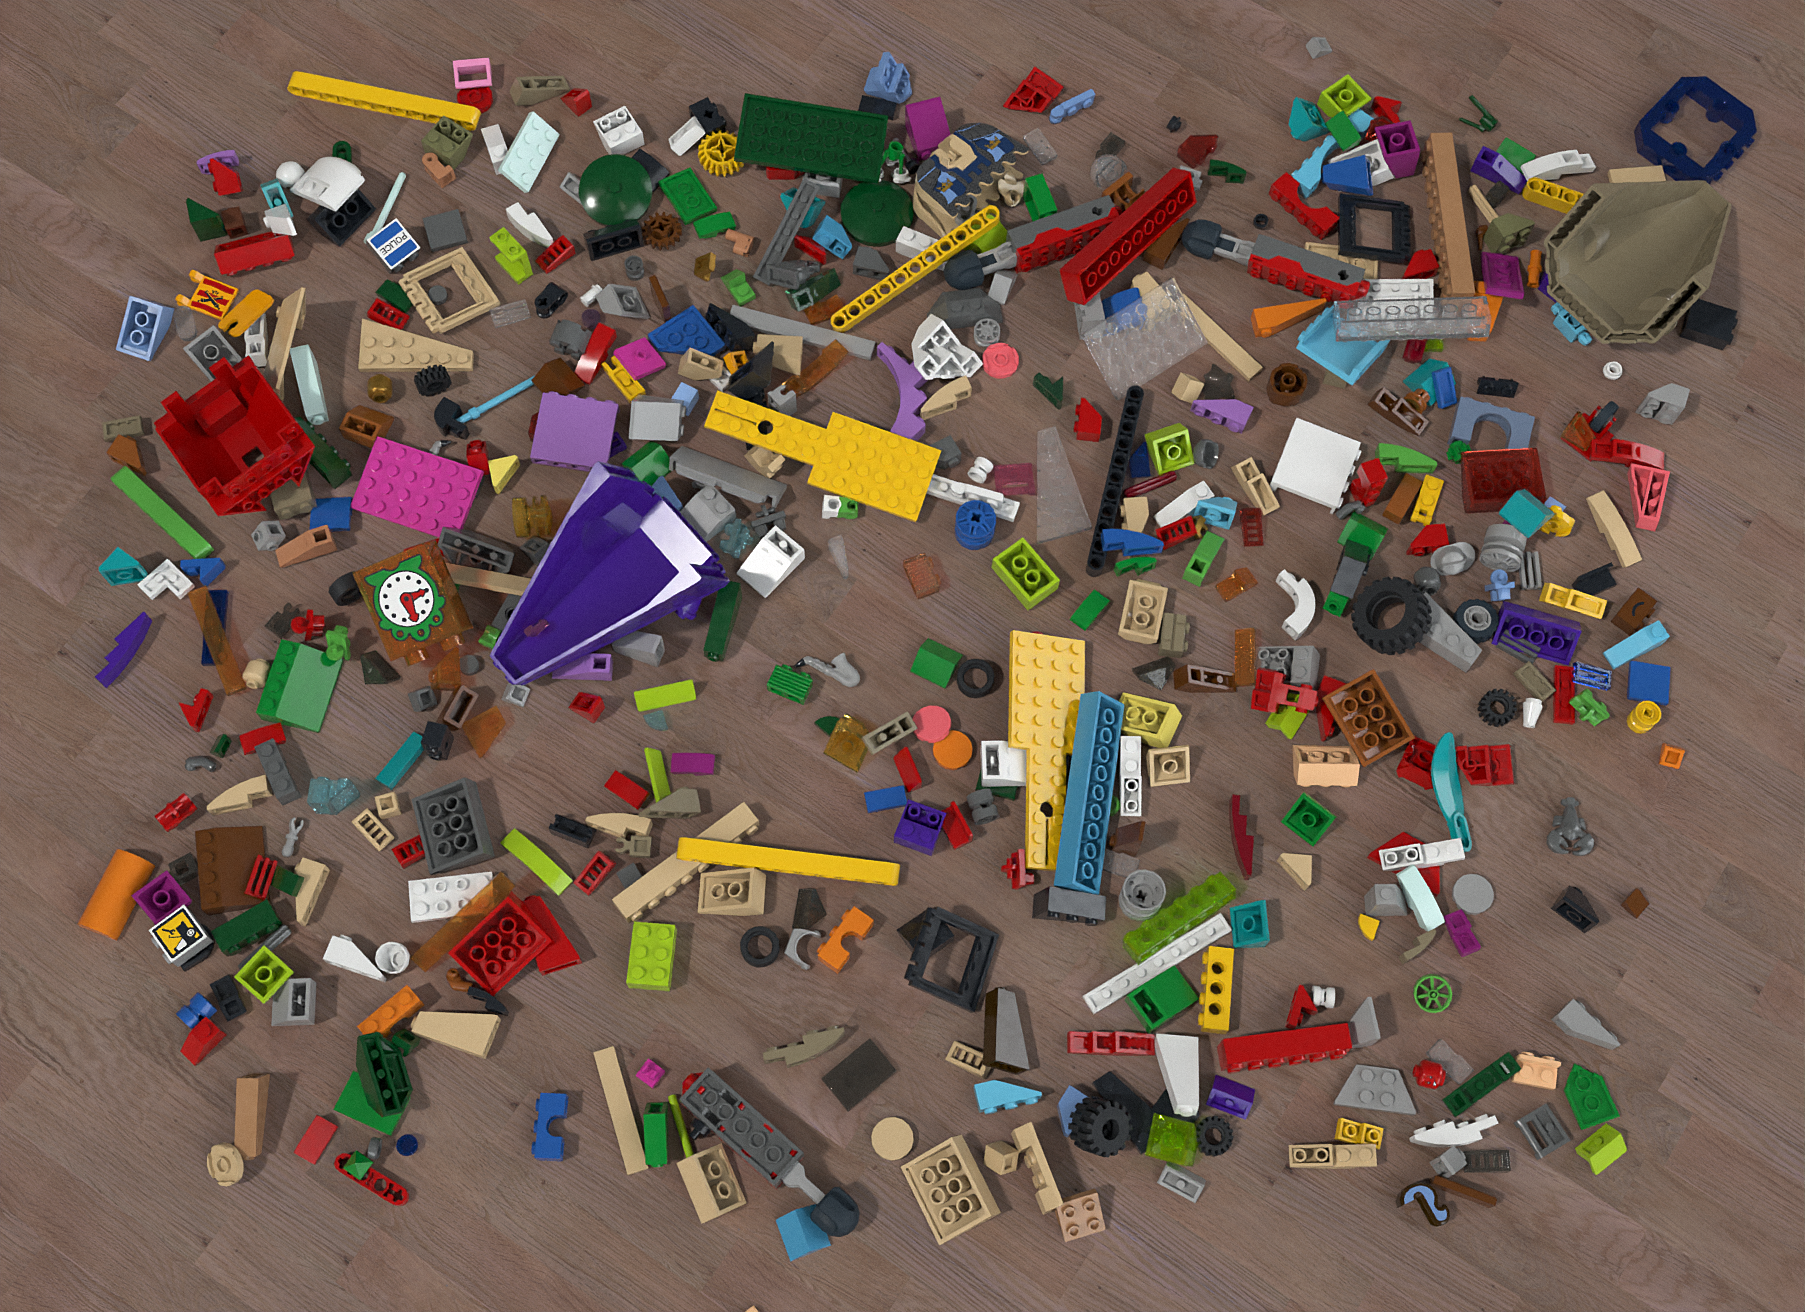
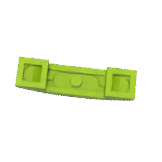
M515 828L500 842L504 848L514 857L516 856L558 896L573 882L546 854Z

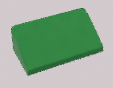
M1344 111L1339 112L1325 123V126L1343 152L1359 145L1361 136Z
M1507 137L1496 151L1522 174L1523 172L1520 167L1536 158L1534 153Z

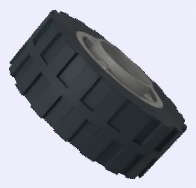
M1479 599L1464 601L1453 615L1454 622L1476 644L1484 643L1487 639L1489 640L1499 624L1497 611L1491 604Z

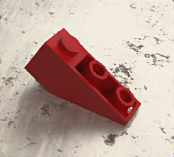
M1326 675L1323 676L1317 689L1319 700L1316 707L1320 737L1323 742L1327 736H1332L1335 726L1332 725L1334 718L1322 698L1346 685V683Z

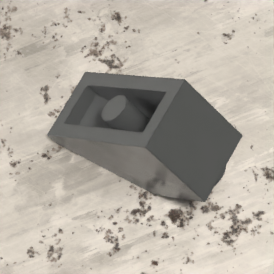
M858 246L853 262V274L880 281L889 276L890 270L877 250L867 246Z
M951 435L929 445L941 450L936 464L937 468H953L961 462L962 453Z
M533 535L519 548L538 567L550 544Z

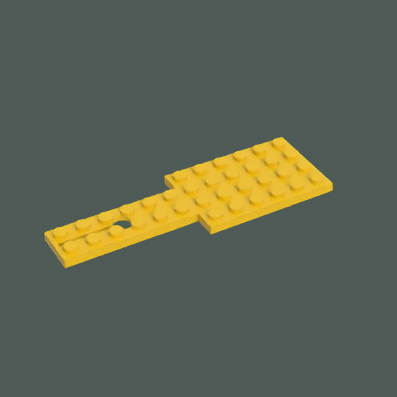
M718 390L704 428L813 466L807 484L913 522L917 521L941 453L939 449L832 412L827 429ZM762 421L770 422L773 426L772 432L767 435L761 434L758 430L759 423Z
M1013 630L1010 632L1008 748L1026 750L1025 869L1056 872L1066 802V755L1072 756L1080 696L1085 693V641ZM1047 802L1052 806L1053 814L1051 817H1045V814L1040 811L1042 803ZM1046 834H1047V865H1046Z

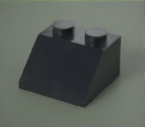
M926 910L896 930L911 952L915 944L921 945V943L916 941L921 925L928 926V924L923 922ZM944 922L940 923L929 957L954 941V934Z

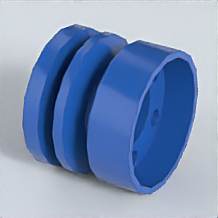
M980 500L968 501L959 507L956 513L954 534L961 546L969 550H979L991 543L996 525L994 509L989 504Z

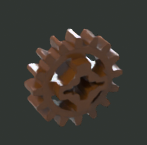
M656 212V217L650 215L649 221L645 220V226L642 227L643 239H646V244H651L652 249L658 246L659 251L662 250V247L669 250V245L675 247V241L680 242V236H682L681 223L678 222V218H673L671 213L666 216L665 212L662 215Z

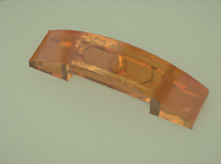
M835 339L822 350V355L800 372V375L795 376L793 374L781 384L786 386L783 391L787 394L793 390L796 393V398L802 396L826 378L846 357L848 350Z

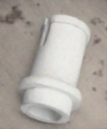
M598 284L592 285L591 289L580 297L581 302L588 307L597 299L596 296L602 291V288Z

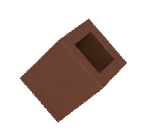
M239 206L221 211L225 229L230 239L248 235L245 219Z

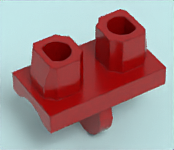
M307 609L305 618L299 616L291 621L293 632L298 634L305 633V641H311L312 636H322L325 625L324 615H313V610Z
M183 793L173 802H168L166 807L154 817L169 832L188 816L192 815L198 808Z
M1018 849L1017 852L1011 853V858L1006 859L1007 865L1001 866V872L1007 873V879H1012V889L1018 890L1021 887L1034 884L1033 873H1025L1024 849Z

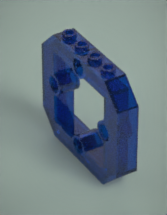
M1707 76L1681 77L1638 122L1634 129L1637 153L1655 166L1662 165L1664 173L1675 181L1705 180L1710 185L1713 181L1717 182L1724 173L1722 171L1724 169L1726 171L1730 169L1734 164L1733 160L1735 158L1738 160L1745 152L1743 150L1745 147L1749 148L1755 141L1753 137L1757 132L1753 109ZM1686 96L1707 110L1706 118L1710 122L1718 123L1723 121L1737 131L1729 141L1721 143L1714 157L1704 168L1686 155L1688 149L1683 143L1674 142L1670 144L1654 132L1660 123L1668 124L1672 122L1680 108L1679 103Z

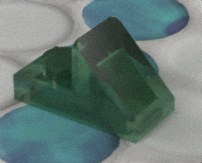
M1039 372L1034 376L1033 386L1058 410L1061 409L1063 401V376L1052 384L1047 376H1043Z

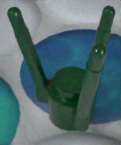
M1473 95L1469 96L1472 103L1484 115L1479 120L1481 125L1462 117L1459 120L1477 128L1482 133L1485 130L1490 132L1496 126L1498 120L1489 114Z

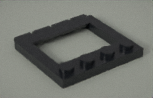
M1339 194L1338 255L1396 263L1411 260V209L1409 205H1405L1403 201ZM1356 207L1392 212V250L1356 245Z
M938 906L934 908L927 907L923 922L928 924V926L921 925L916 941L921 943V945H914L910 961L915 963V965L908 964L904 979L909 981V986L973 1013L978 1004L999 934ZM941 922L975 937L958 993L923 978Z

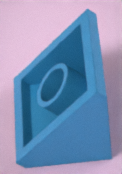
M816 1204L795 1209L776 1219L790 1261L831 1246L827 1233L811 1221V1213L815 1209Z

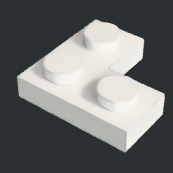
M168 559L137 584L152 600L167 587L179 599H182L195 587Z

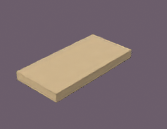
M1305 243L1304 249L1366 269L1364 279H1377L1378 260L1338 255V245Z

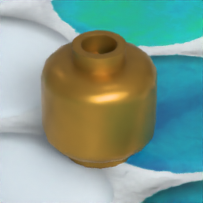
M376 374L370 377L367 382L368 397L376 403L387 402L393 393L391 379L383 374Z

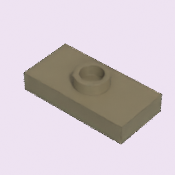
M141 415L102 422L103 436L106 442L114 441L118 434L124 437L144 435Z
M1530 661L1513 674L1535 699H1539L1542 702L1556 691Z

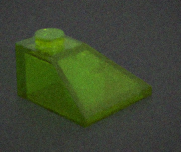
M1154 1113L1145 1156L1193 1167L1198 1146L1195 1123Z

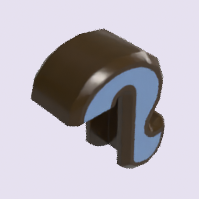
M1417 1182L1410 1184L1397 1195V1208L1416 1199L1432 1226H1442L1450 1219L1448 1207L1445 1204L1438 1207V1195L1435 1189L1428 1183Z

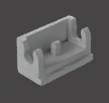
M781 385L774 391H769V409L788 416L797 411L796 393L793 390L786 395H782L780 392L786 386Z

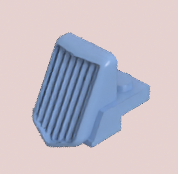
M883 52L879 66L871 68L864 91L867 95L898 104L903 103L912 95L911 82L909 80L910 74L903 63L897 64L890 52Z

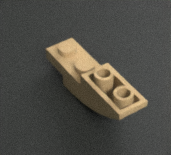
M1289 1145L1290 1167L1319 1169L1377 1167L1376 1145Z

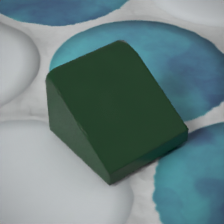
M226 734L219 735L210 753L223 758L232 742Z

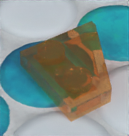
M496 705L463 723L462 728L479 759L485 755L505 727L506 722Z

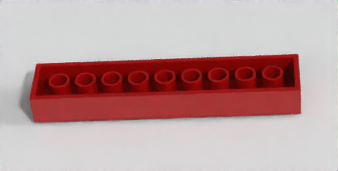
M1172 168L1059 269L1068 301L1081 305L1088 303L1197 203L1190 171Z

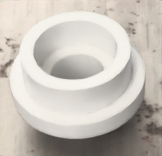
M1609 362L1604 366L1603 374L1610 380H1616L1622 375V367L1618 362Z

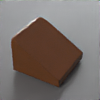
M1635 888L1620 905L1637 919L1649 903L1641 891Z

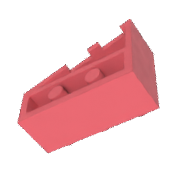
M1630 464L1627 475L1636 528L1656 531L1670 471Z

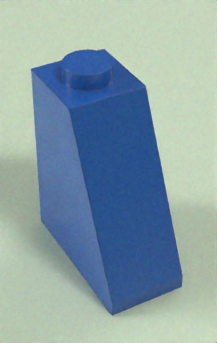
M1366 155L1323 165L1321 180L1329 189L1367 196L1373 195L1370 161Z

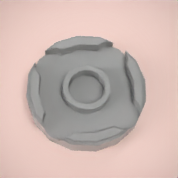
M1463 875L1455 882L1452 888L1453 901H1455L1458 909H1462L1466 914H1480L1487 910L1493 902L1494 892L1492 886L1480 875Z

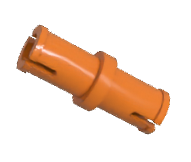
M1540 250L1530 251V263L1527 266V272H1529L1527 286H1530V288L1539 287V277L1542 272V251Z

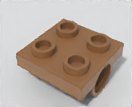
M1095 1188L1062 1198L1064 1205L1055 1208L1056 1218L1065 1242L1106 1230Z

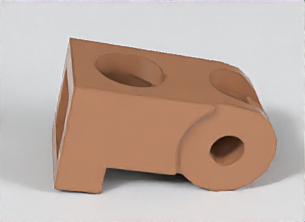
M426 153L422 157L425 171L441 188H444L456 179L453 168L450 165L444 167L439 162L436 154Z

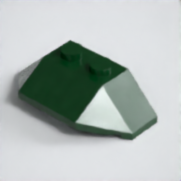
M379 1032L361 1035L357 1037L356 1067L367 1104L381 1117L402 1113L413 1088L401 1050L382 1037L383 1035Z

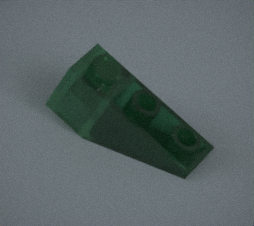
M832 268L800 284L797 290L790 288L785 293L791 308L799 312L820 301L838 288L841 283L835 268Z

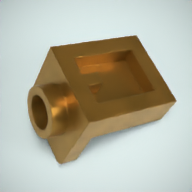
M709 252L696 258L694 275L706 282L709 281L710 274L715 269L716 255Z

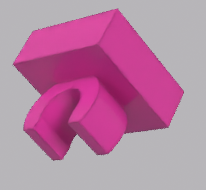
M648 1058L635 1076L653 1089L665 1074V1070Z

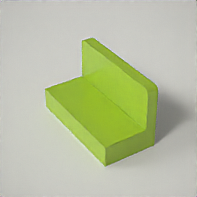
M1288 693L1286 701L1298 703L1299 695ZM1279 705L1278 714L1271 713L1265 724L1269 728L1281 730L1287 739H1292L1307 714L1296 712V707Z
M1606 1123L1578 1145L1575 1150L1579 1156L1589 1162L1592 1172L1598 1175L1623 1155L1627 1148L1622 1134Z

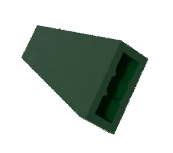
M730 581L724 588L718 590L703 649L704 657H707L710 661H724L742 601L741 583Z

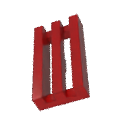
M258 854L244 894L264 900L278 861H271L270 858H263L262 855ZM261 862L263 863V866L255 890L251 891L253 881L255 879L259 864ZM269 865V866H271V867H270V870H269L267 879H266V881H265V884H264L262 893L260 894V893H259V890H260V887H261V884H262V881H263V878H264V875H265L267 866Z

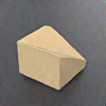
M395 791L375 797L378 814L381 819L402 814Z

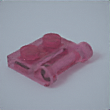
M1032 463L993 466L996 492L1003 495H1035ZM1027 484V486L1002 488V485Z

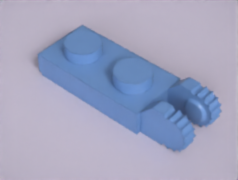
M1093 89L1053 108L1049 116L1050 122L1052 124L1060 123L1063 117L1067 115L1072 116L1078 110L1090 107L1095 98Z

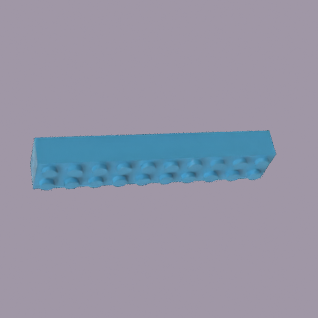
M1100 691L1084 693L1080 696L1054 878V886L1057 888L1099 895L1125 705Z

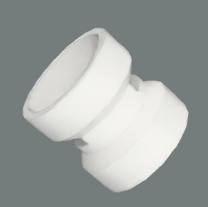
M977 457L974 467H971L968 471V476L977 483H984L987 473H990L993 469V464L983 457Z
M1312 986L1310 998L1315 1007L1323 1005L1326 1008H1333L1335 988L1327 987L1322 989L1320 986Z

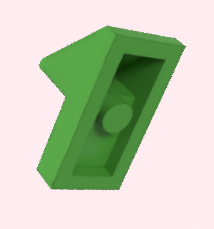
M736 269L721 277V280L740 307L756 299L755 293L746 282L744 272Z

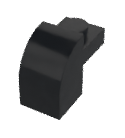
M446 397L442 398L434 411L437 427L445 437L450 432L454 437H461L466 440L470 435L467 426L455 420L463 414L460 405Z

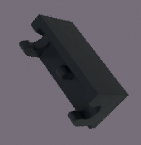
M555 814L554 824L550 823L549 831L552 835L585 848H589L597 831L592 827L559 814Z

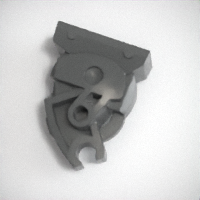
M791 260L790 262H781L779 266L776 264L766 265L768 283L795 290L800 287V284L806 283V279L810 278V275L820 272L818 261Z

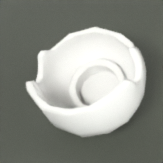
M288 161L279 166L276 171V178H278L282 187L291 188L306 172L298 163Z
M387 942L382 944L376 951L375 961L377 967L387 973H401L409 965L410 954L407 948L400 943Z

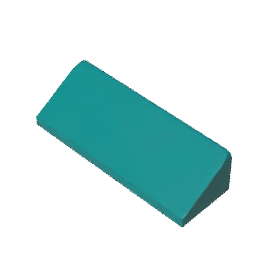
M413 732L375 779L392 790L424 751L421 745L423 736Z

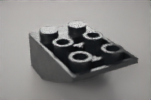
M773 341L746 361L729 377V392L747 401L751 397H755L761 389L766 388L770 384L774 355Z

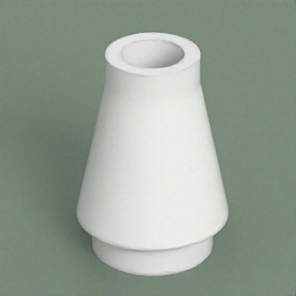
M1526 698L1525 702H1523L1524 727L1535 728L1543 708L1541 700Z

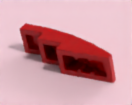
M1120 1031L1113 1033L1067 1032V1053L1154 1056V1034Z

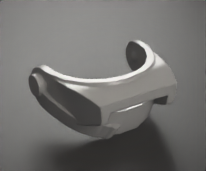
M793 929L784 954L800 965L802 969L807 970L810 968V965L802 962L798 957L796 951L797 943L804 935L821 938V934L816 930Z

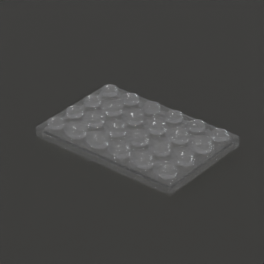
M1174 278L1168 279L1081 334L1116 400L1125 397L1129 387L1133 385L1142 386L1208 343Z

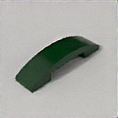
M1507 1052L1443 1098L1442 1101L1452 1115L1456 1117L1520 1071L1521 1067L1511 1054Z

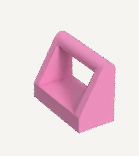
M489 58L453 61L456 89L492 86V70ZM487 72V79L460 82V75Z

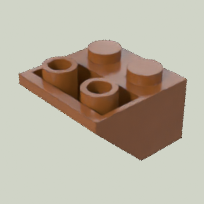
M358 405L346 413L339 430L344 439L373 448L377 436L385 439L394 421V417Z

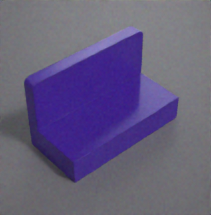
M1215 1075L1206 1105L1246 1120L1253 1104L1255 1089Z

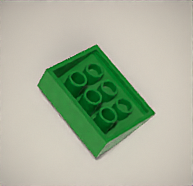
M281 639L256 710L257 715L264 721L272 723L281 722V725L319 733L344 660L342 658L337 661L331 660L327 657L326 652L301 643Z

